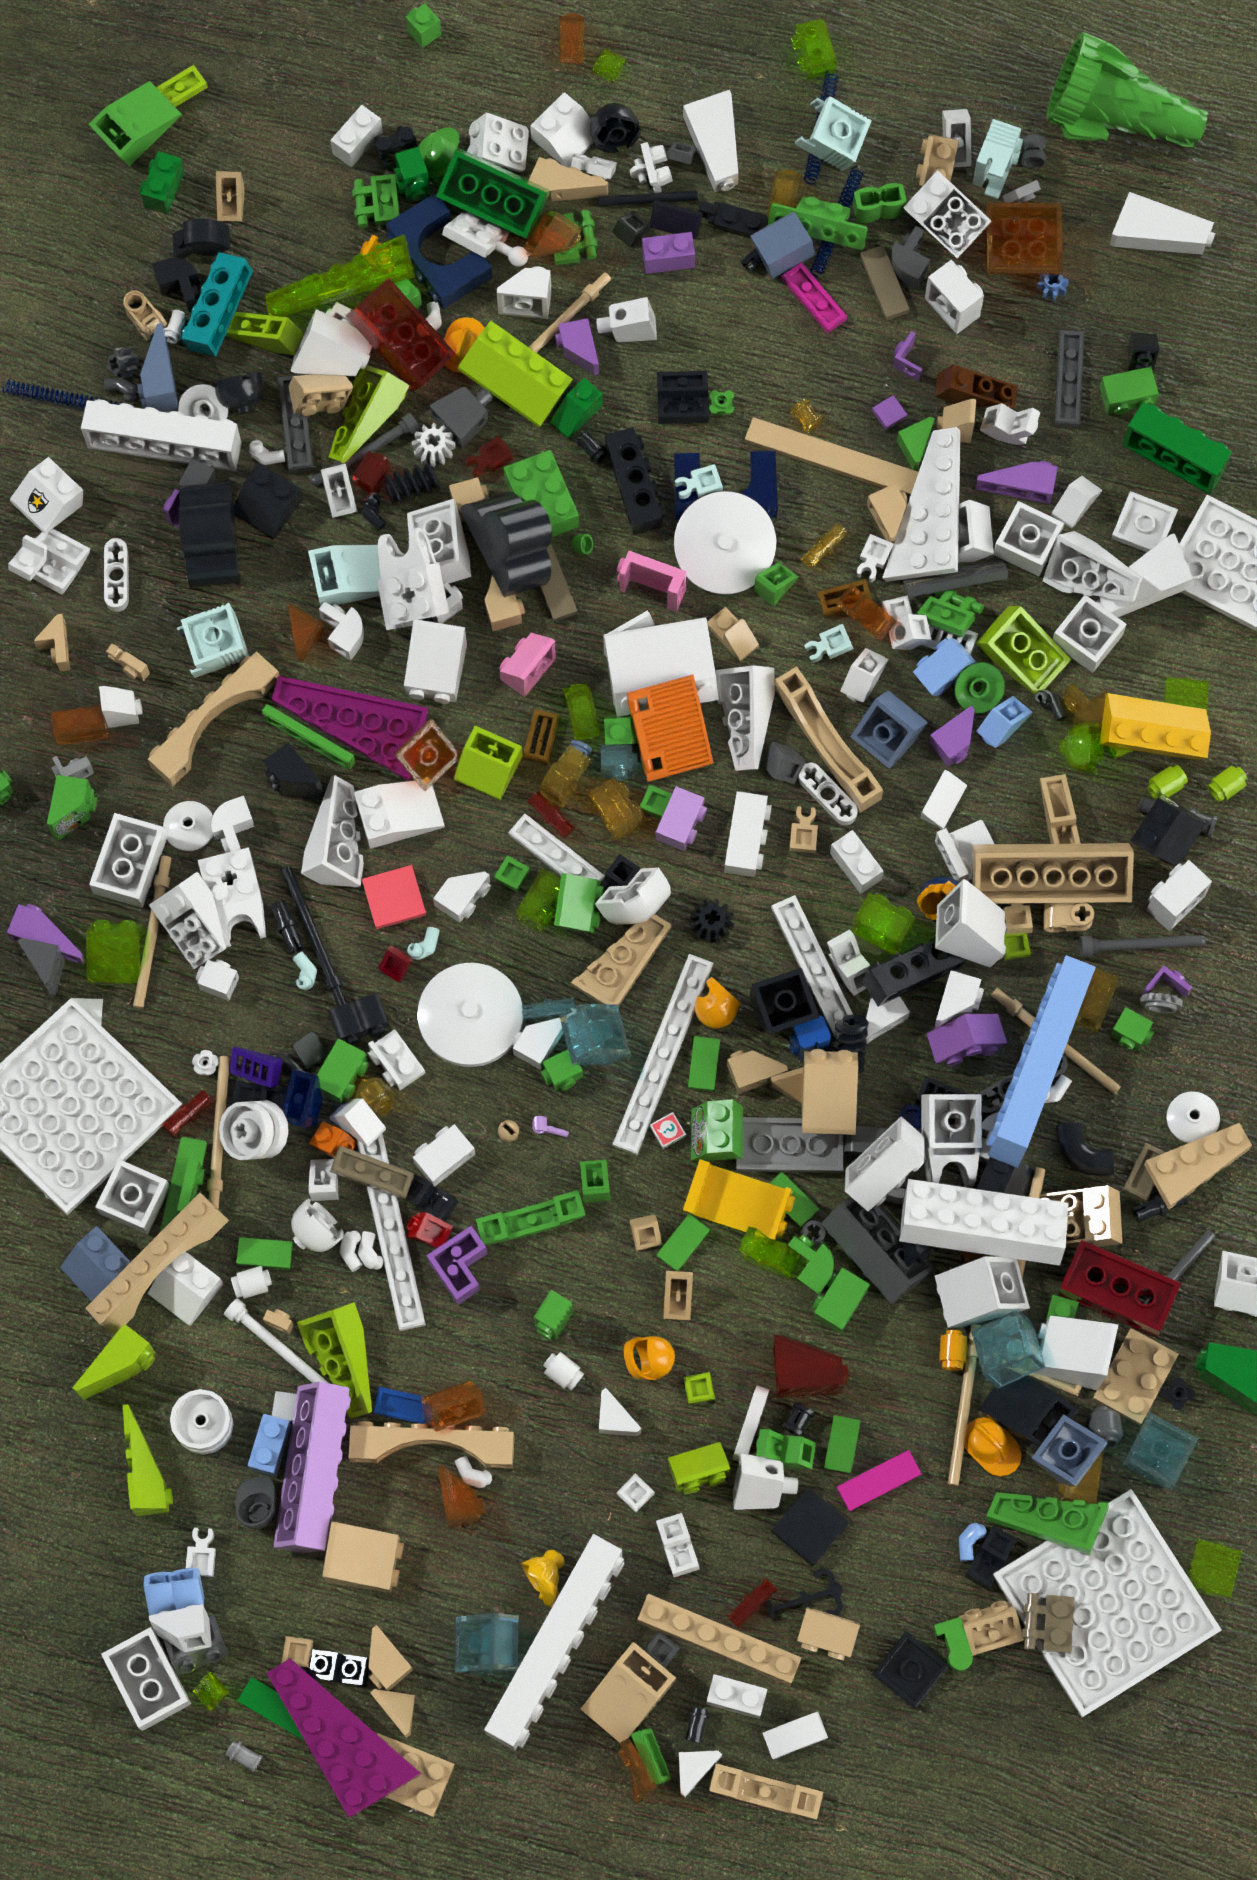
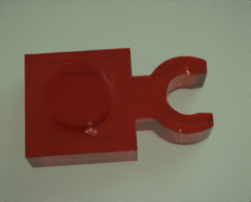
M498 436L478 448L480 456H470L467 458L466 466L469 467L472 464H477L479 467L473 470V476L479 477L483 474L486 467H489L493 472L513 460V455L501 437Z

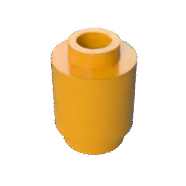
M947 1330L946 1334L940 1336L939 1362L942 1363V1369L963 1370V1364H966L967 1337L962 1335V1331Z

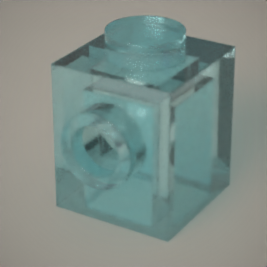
M632 744L601 745V778L623 781L627 777H632V769H637V753H632Z

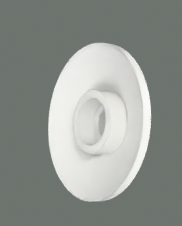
M199 384L192 386L180 398L178 411L185 416L203 415L217 421L227 419L228 408L219 403L215 388L210 385ZM202 404L209 406V412L202 410Z
M185 801L173 806L166 814L163 822V827L168 836L167 841L173 847L182 851H195L207 845L213 837L211 827L213 815L205 805L195 801ZM186 820L193 821L192 825L189 827H186L183 824Z
M1186 1092L1177 1096L1170 1103L1166 1119L1171 1133L1182 1142L1190 1143L1215 1133L1219 1126L1220 1114L1216 1104L1208 1096L1199 1092ZM1190 1112H1197L1199 1118L1196 1120L1192 1119Z

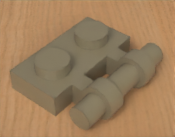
M1027 1593V1604H1024L1023 1613H1026L1025 1629H1022V1638H1025L1024 1649L1035 1650L1036 1640H1043V1651L1071 1653L1074 1597L1046 1595L1044 1606L1038 1605V1594ZM1037 1615H1045L1044 1631L1036 1630Z

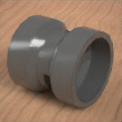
M1037 134L1024 136L1021 146L1024 151L1021 154V164L1027 168L1044 166L1046 163V155L1043 152L1046 148L1045 137Z

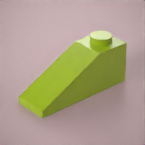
M235 312L225 336L274 353L295 355L304 333L287 317Z

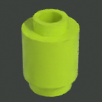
M1169 766L1149 779L1148 791L1154 799H1158L1163 794L1170 797L1184 788V784L1188 782L1187 776L1180 766Z
M1231 765L1214 777L1207 787L1215 800L1218 802L1222 800L1227 801L1247 786L1245 780L1248 778L1240 767L1235 768Z

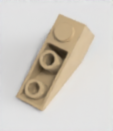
M539 157L529 178V181L551 190L547 199L551 202L608 196V182L602 177L582 173L576 167L568 168L551 158L544 159Z

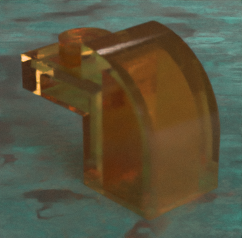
M568 13L565 16H560V63H584L585 16H580L577 13Z
M853 584L849 586L836 602L838 607L880 641L897 622L885 609Z

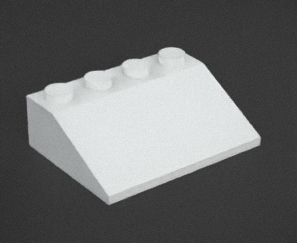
M706 617L604 634L613 703L617 717L630 715L626 698L627 692L694 674L700 703L719 700ZM646 697L638 699L640 710L648 709Z

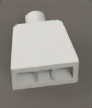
M648 297L612 304L609 306L610 317L597 318L598 333L612 332L616 342L657 340L656 317Z
M741 1453L733 1485L734 1509L776 1508L779 1506L782 1493L797 1494L798 1478L784 1477L783 1463L781 1461Z

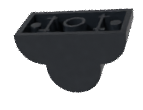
M231 481L180 486L179 526L189 587L241 583Z
M505 492L464 504L460 508L504 598L544 586L549 582L551 577V561L547 548L551 543L552 528L546 510L538 501L531 499L522 502L515 493Z

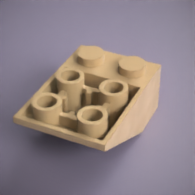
M1100 1186L1040 1194V1199L1068 1203L1065 1248L1078 1247L1081 1240L1097 1247L1122 1244L1120 1191L1110 1186Z
M633 1642L580 1710L620 1744L624 1745L631 1734L675 1683L676 1677Z

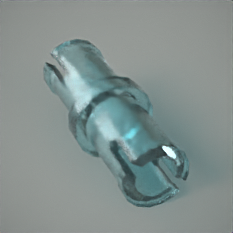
M574 997L551 1001L550 998L544 999L545 1002L521 1004L524 1021L547 1017L549 1020L553 1019V1016L576 1014Z

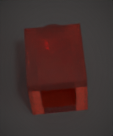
M368 451L352 475L354 485L368 493L378 494L384 485V475L390 476L391 474L389 460L380 453L375 455Z

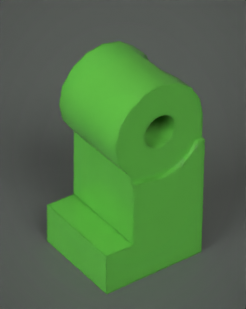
M961 1617L934 1625L935 1637L943 1636L949 1653L947 1658L949 1667L955 1672L967 1670L972 1664L973 1656Z

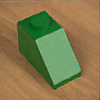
M583 378L566 395L551 419L550 424L569 440L603 406V393L586 378Z

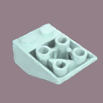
M333 545L308 551L320 607L324 601L332 606V604L340 605L380 596L377 579H381L378 545Z

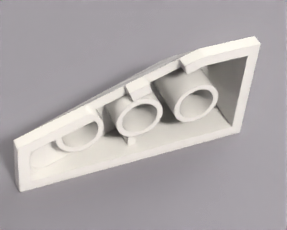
M1075 531L1057 535L1043 578V582L1062 592L1102 596L1108 599L1128 602L1135 601L1142 581V577L1096 542Z
M745 666L716 670L719 697L717 701L723 707L725 715L722 718L723 724L728 726L730 734L728 744L735 770L758 769L775 694L774 668Z
M336 775L330 778L304 851L301 874L323 885L361 886L364 862L363 855L358 852L357 841L361 839L360 832L355 829L354 818L357 816L354 786Z

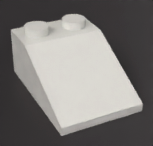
M451 499L407 513L409 538L411 529L420 527L424 530L436 563L439 562L443 583L447 582L449 584L471 577L470 557L456 501Z
M431 779L382 784L354 792L370 849L445 827Z

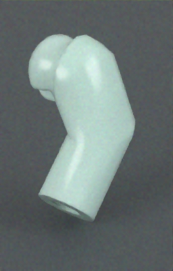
M427 927L424 941L415 944L411 943L408 946L407 952L411 958L421 960L433 954L440 930L434 927Z
M300 952L293 958V961L301 969L296 985L299 989L309 990L315 983L317 969L304 952Z

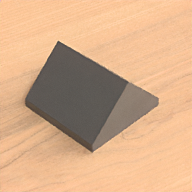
M25 938L17 940L51 997L55 996L65 963V958L59 946Z

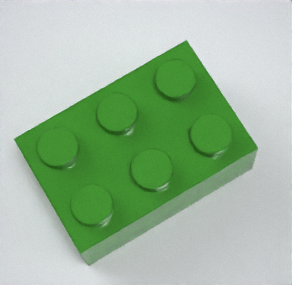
M551 450L503 467L504 479L510 492L518 495L522 502L533 499L544 507L550 519L552 537L579 527V514Z

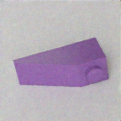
M1046 461L1030 462L978 475L975 490L1050 504L1058 466H1053Z
M18 904L7 931L10 940L18 942L17 940L25 938L58 945L65 959L84 965L85 959L82 953L41 912L42 910L39 907L27 904L25 907Z

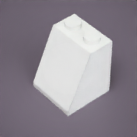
M316 309L295 352L291 372L298 374L356 376L359 369H365L369 361V353L372 349V345L369 344L371 334Z
M414 619L404 681L406 695L417 700H422L424 697L431 698L442 704L456 702L467 648L465 627Z
M963 879L937 905L935 948L987 967L993 966L998 960L1003 958L1006 951V946L1004 945V934L1007 927L1005 911L970 882Z
M985 1256L935 1276L937 1292L940 1295L944 1310L943 1316L948 1328L967 1327L971 1324H978L1030 1308L1017 1259Z
M1050 1315L1047 1322L1041 1323L1038 1338L1042 1339L1040 1349L1035 1348L1032 1363L1036 1364L1034 1373L1097 1391L1108 1374L1118 1325Z

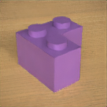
M964 1014L927 1033L935 1062L947 1063L948 1066L962 1063V1058L965 1056L970 1057L983 1053V1056L996 1054L999 1052V1047L1007 1044L998 1014Z
M470 1226L426 1256L428 1263L457 1305L480 1291L478 1282L467 1267L487 1254V1249L473 1227Z

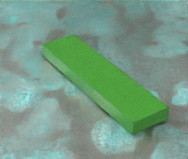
M266 704L262 710L264 721L345 769L352 770L356 764L353 754L277 709Z

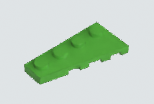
M996 1492L986 1517L987 1521L1090 1555L1108 1512L1109 1503L1099 1502V1504L1085 1503L1084 1500H1074L1073 1502L1059 1501L1057 1498L1052 1497L1037 1499L1032 1498L1030 1495Z

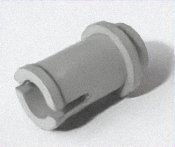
M233 1741L225 1754L229 1757V1761L235 1760L252 1770V1772L257 1769L263 1758L262 1755L244 1747L241 1741L238 1743Z

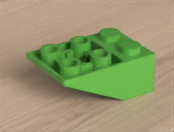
M149 81L105 107L89 125L130 167L182 114Z

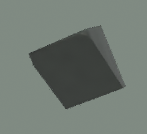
M632 211L618 219L613 229V234L627 246L631 247L651 226Z
M310 1031L291 1045L292 1050L307 1070L329 1055L313 1031Z

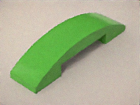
M576 1190L555 1196L553 1200L504 1214L499 1212L476 1219L482 1242L484 1245L544 1232L581 1219L586 1215L580 1192Z

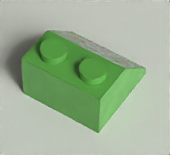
M57 775L47 820V826L54 840H61L90 820L91 812L96 811L97 797H94V789L91 788L88 779Z
M733 1099L707 1101L691 1109L692 1162H699L700 1159L704 1161L743 1159L742 1105Z

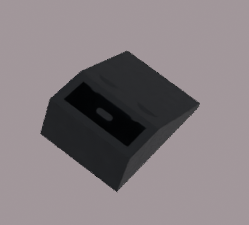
M1009 1366L978 1410L1036 1452L1063 1414L1073 1419L1079 1409L1057 1393Z

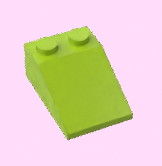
M1008 606L976 642V645L995 664L1034 695L1040 690H1045L1071 660L1021 606Z
M123 1324L72 1388L81 1399L90 1398L138 1375L142 1369L146 1371L154 1362L155 1358L153 1356L156 1352L149 1342Z

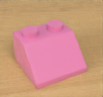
M530 633L526 639L523 637L515 647L516 652L511 658L506 657L499 667L501 681L524 697L527 696L556 660L555 641L549 637Z

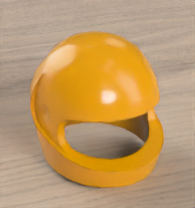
M711 977L706 981L709 987L708 995L705 997L697 996L695 1013L703 1025L712 1029H720L732 1023L737 1016L741 1003Z
M657 1336L635 1337L624 1345L625 1363L629 1373L635 1379H660L671 1371L675 1362L673 1347L664 1338ZM634 1346L636 1347L640 1356L641 1371L637 1367L634 1360Z

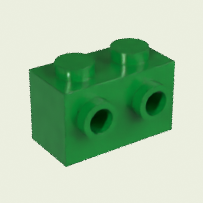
M415 147L396 153L397 168L394 169L399 194H404L407 202L423 200L426 196L430 195L428 171L420 148Z
M158 151L156 158L152 159L149 163V175L146 181H142L139 194L142 197L144 208L168 215L185 171L182 158Z

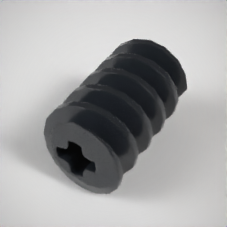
M427 461L422 462V470L417 464L413 465V473L408 468H404L403 477L398 471H395L394 480L389 475H384L385 489L392 506L394 498L402 504L403 495L412 500V492L414 491L421 497L422 488H425L430 494L431 485L441 490L435 470Z
M855 1014L847 1015L842 1018L843 1021L835 1024V1030L837 1031L834 1033L836 1041L833 1043V1048L835 1049L833 1052L848 1050L858 1053V1074L864 1072L863 1066L865 1065L864 1057L866 1055L865 1047L867 1046L866 1038L868 1036L867 1028L869 1023L862 1016Z

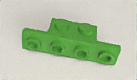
M803 196L797 208L772 203L770 207L768 225L794 211L810 237L863 250L865 247L868 228L863 225L847 222L850 208L844 207L841 204L820 201L815 197Z
M182 1137L180 1140L160 1232L197 1196L198 1185H202L205 1172L202 1167L207 1142L204 1140Z

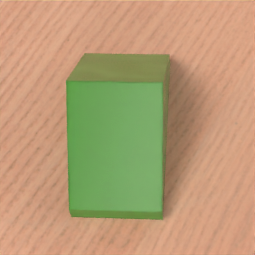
M926 418L898 432L897 443L912 470L919 472L935 418Z
M778 562L757 574L754 592L774 607L797 581L798 576Z
M607 1160L580 1162L583 1203L610 1201Z
M837 1415L833 1416L824 1469L851 1474L860 1420Z

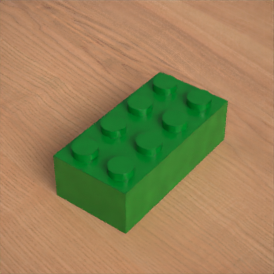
M458 149L454 152L436 197L517 235L529 238L533 234L551 190L463 149Z
M1145 402L1141 404L1129 423L1122 445L1208 495H1211L1223 476L1232 453L1225 444L1214 442L1207 438L1202 431L1189 428L1179 418L1170 417L1163 413L1158 406Z

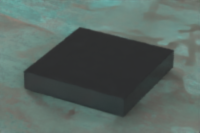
M905 1631L872 1673V1676L915 1710L949 1665Z

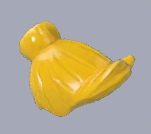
M547 1550L543 1557H533L521 1563L530 1583L540 1592L538 1598L551 1608L560 1594L557 1588L559 1569L564 1566L565 1562L564 1557L555 1550Z

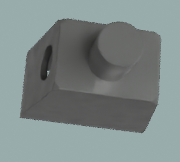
M461 387L430 405L431 417L440 426L444 425L446 433L451 432L455 443L463 449L488 421V411L484 406L491 402L493 398L484 388L473 395L466 387Z

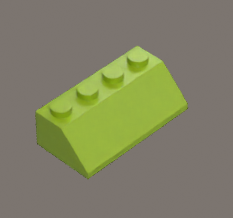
M492 321L487 324L457 368L538 427L543 424L566 394L573 380Z

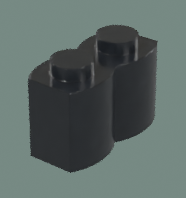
M378 993L328 1011L337 1038L350 1045L359 1043L361 1041L360 1038L365 1035H370L371 1037L379 1036L386 1032V1028L390 1027Z

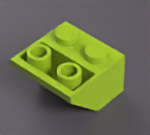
M474 726L463 748L454 780L501 801L523 757L522 746L478 726Z
M720 1442L668 1457V1464L677 1493L683 1491L684 1495L692 1494L699 1491L700 1486L708 1483L710 1487L718 1486L725 1483V1479L730 1476V1466Z

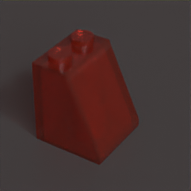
M774 1335L773 1356L777 1398L842 1393L843 1387L849 1381L848 1365L842 1364V1357L781 1335Z

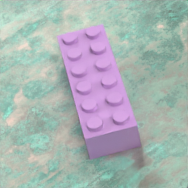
M325 1382L298 1386L273 1548L304 1554L325 1551L328 1545L330 1534L328 1531L329 1521L334 1513L333 1495L338 1486L337 1468L342 1459L341 1441L346 1433V1423L344 1421L346 1411L350 1406L348 1387Z

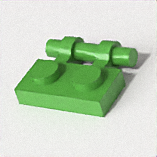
M395 174L371 176V186H364L362 179L354 180V189L352 190L353 199L356 201L354 216L358 221L359 228L368 227L367 219L370 217H375V225L380 226L386 225V223L399 216ZM367 197L373 198V206H366L365 199Z
M589 210L581 211V220L574 222L573 213L548 216L555 265L580 262L579 253L584 252L587 254V259L597 258L596 250L598 249V244L593 234L595 224ZM583 232L584 241L577 242L576 233Z
M950 589L935 592V597L937 598L930 596L917 615H926L929 625L963 637L975 621V614L973 612L981 614L984 605L976 602L975 598L970 596L965 598L957 595L956 591Z

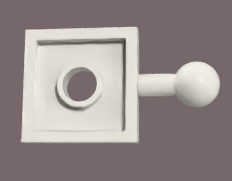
M466 210L444 227L442 235L484 258L492 251L497 250L508 256L510 263L517 267L523 266L528 260V253L523 247L517 246L512 248L504 243L508 237V231Z

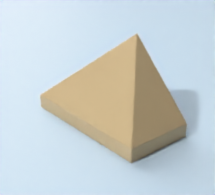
M803 1067L772 1076L770 1078L771 1088L802 1104Z
M377 1689L371 1691V1695L406 1738L411 1735L415 1695Z

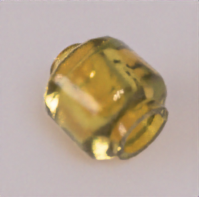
M372 1077L360 1082L355 1098H363L376 1116H383L393 1108L395 1094L380 1077Z

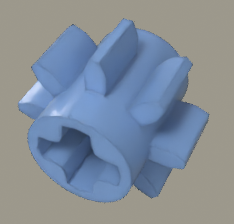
M1050 267L1046 274L1040 273V282L1037 283V289L1042 290V298L1048 297L1055 301L1059 294L1065 296V287L1068 286L1069 279H1063V270L1057 271Z

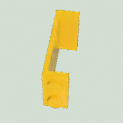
M700 1159L683 1211L699 1218L777 1242L778 1236L783 1237L787 1222L784 1221L787 1211H792L796 1197L792 1196L793 1191L791 1188L786 1187L784 1189L713 1166L710 1162Z

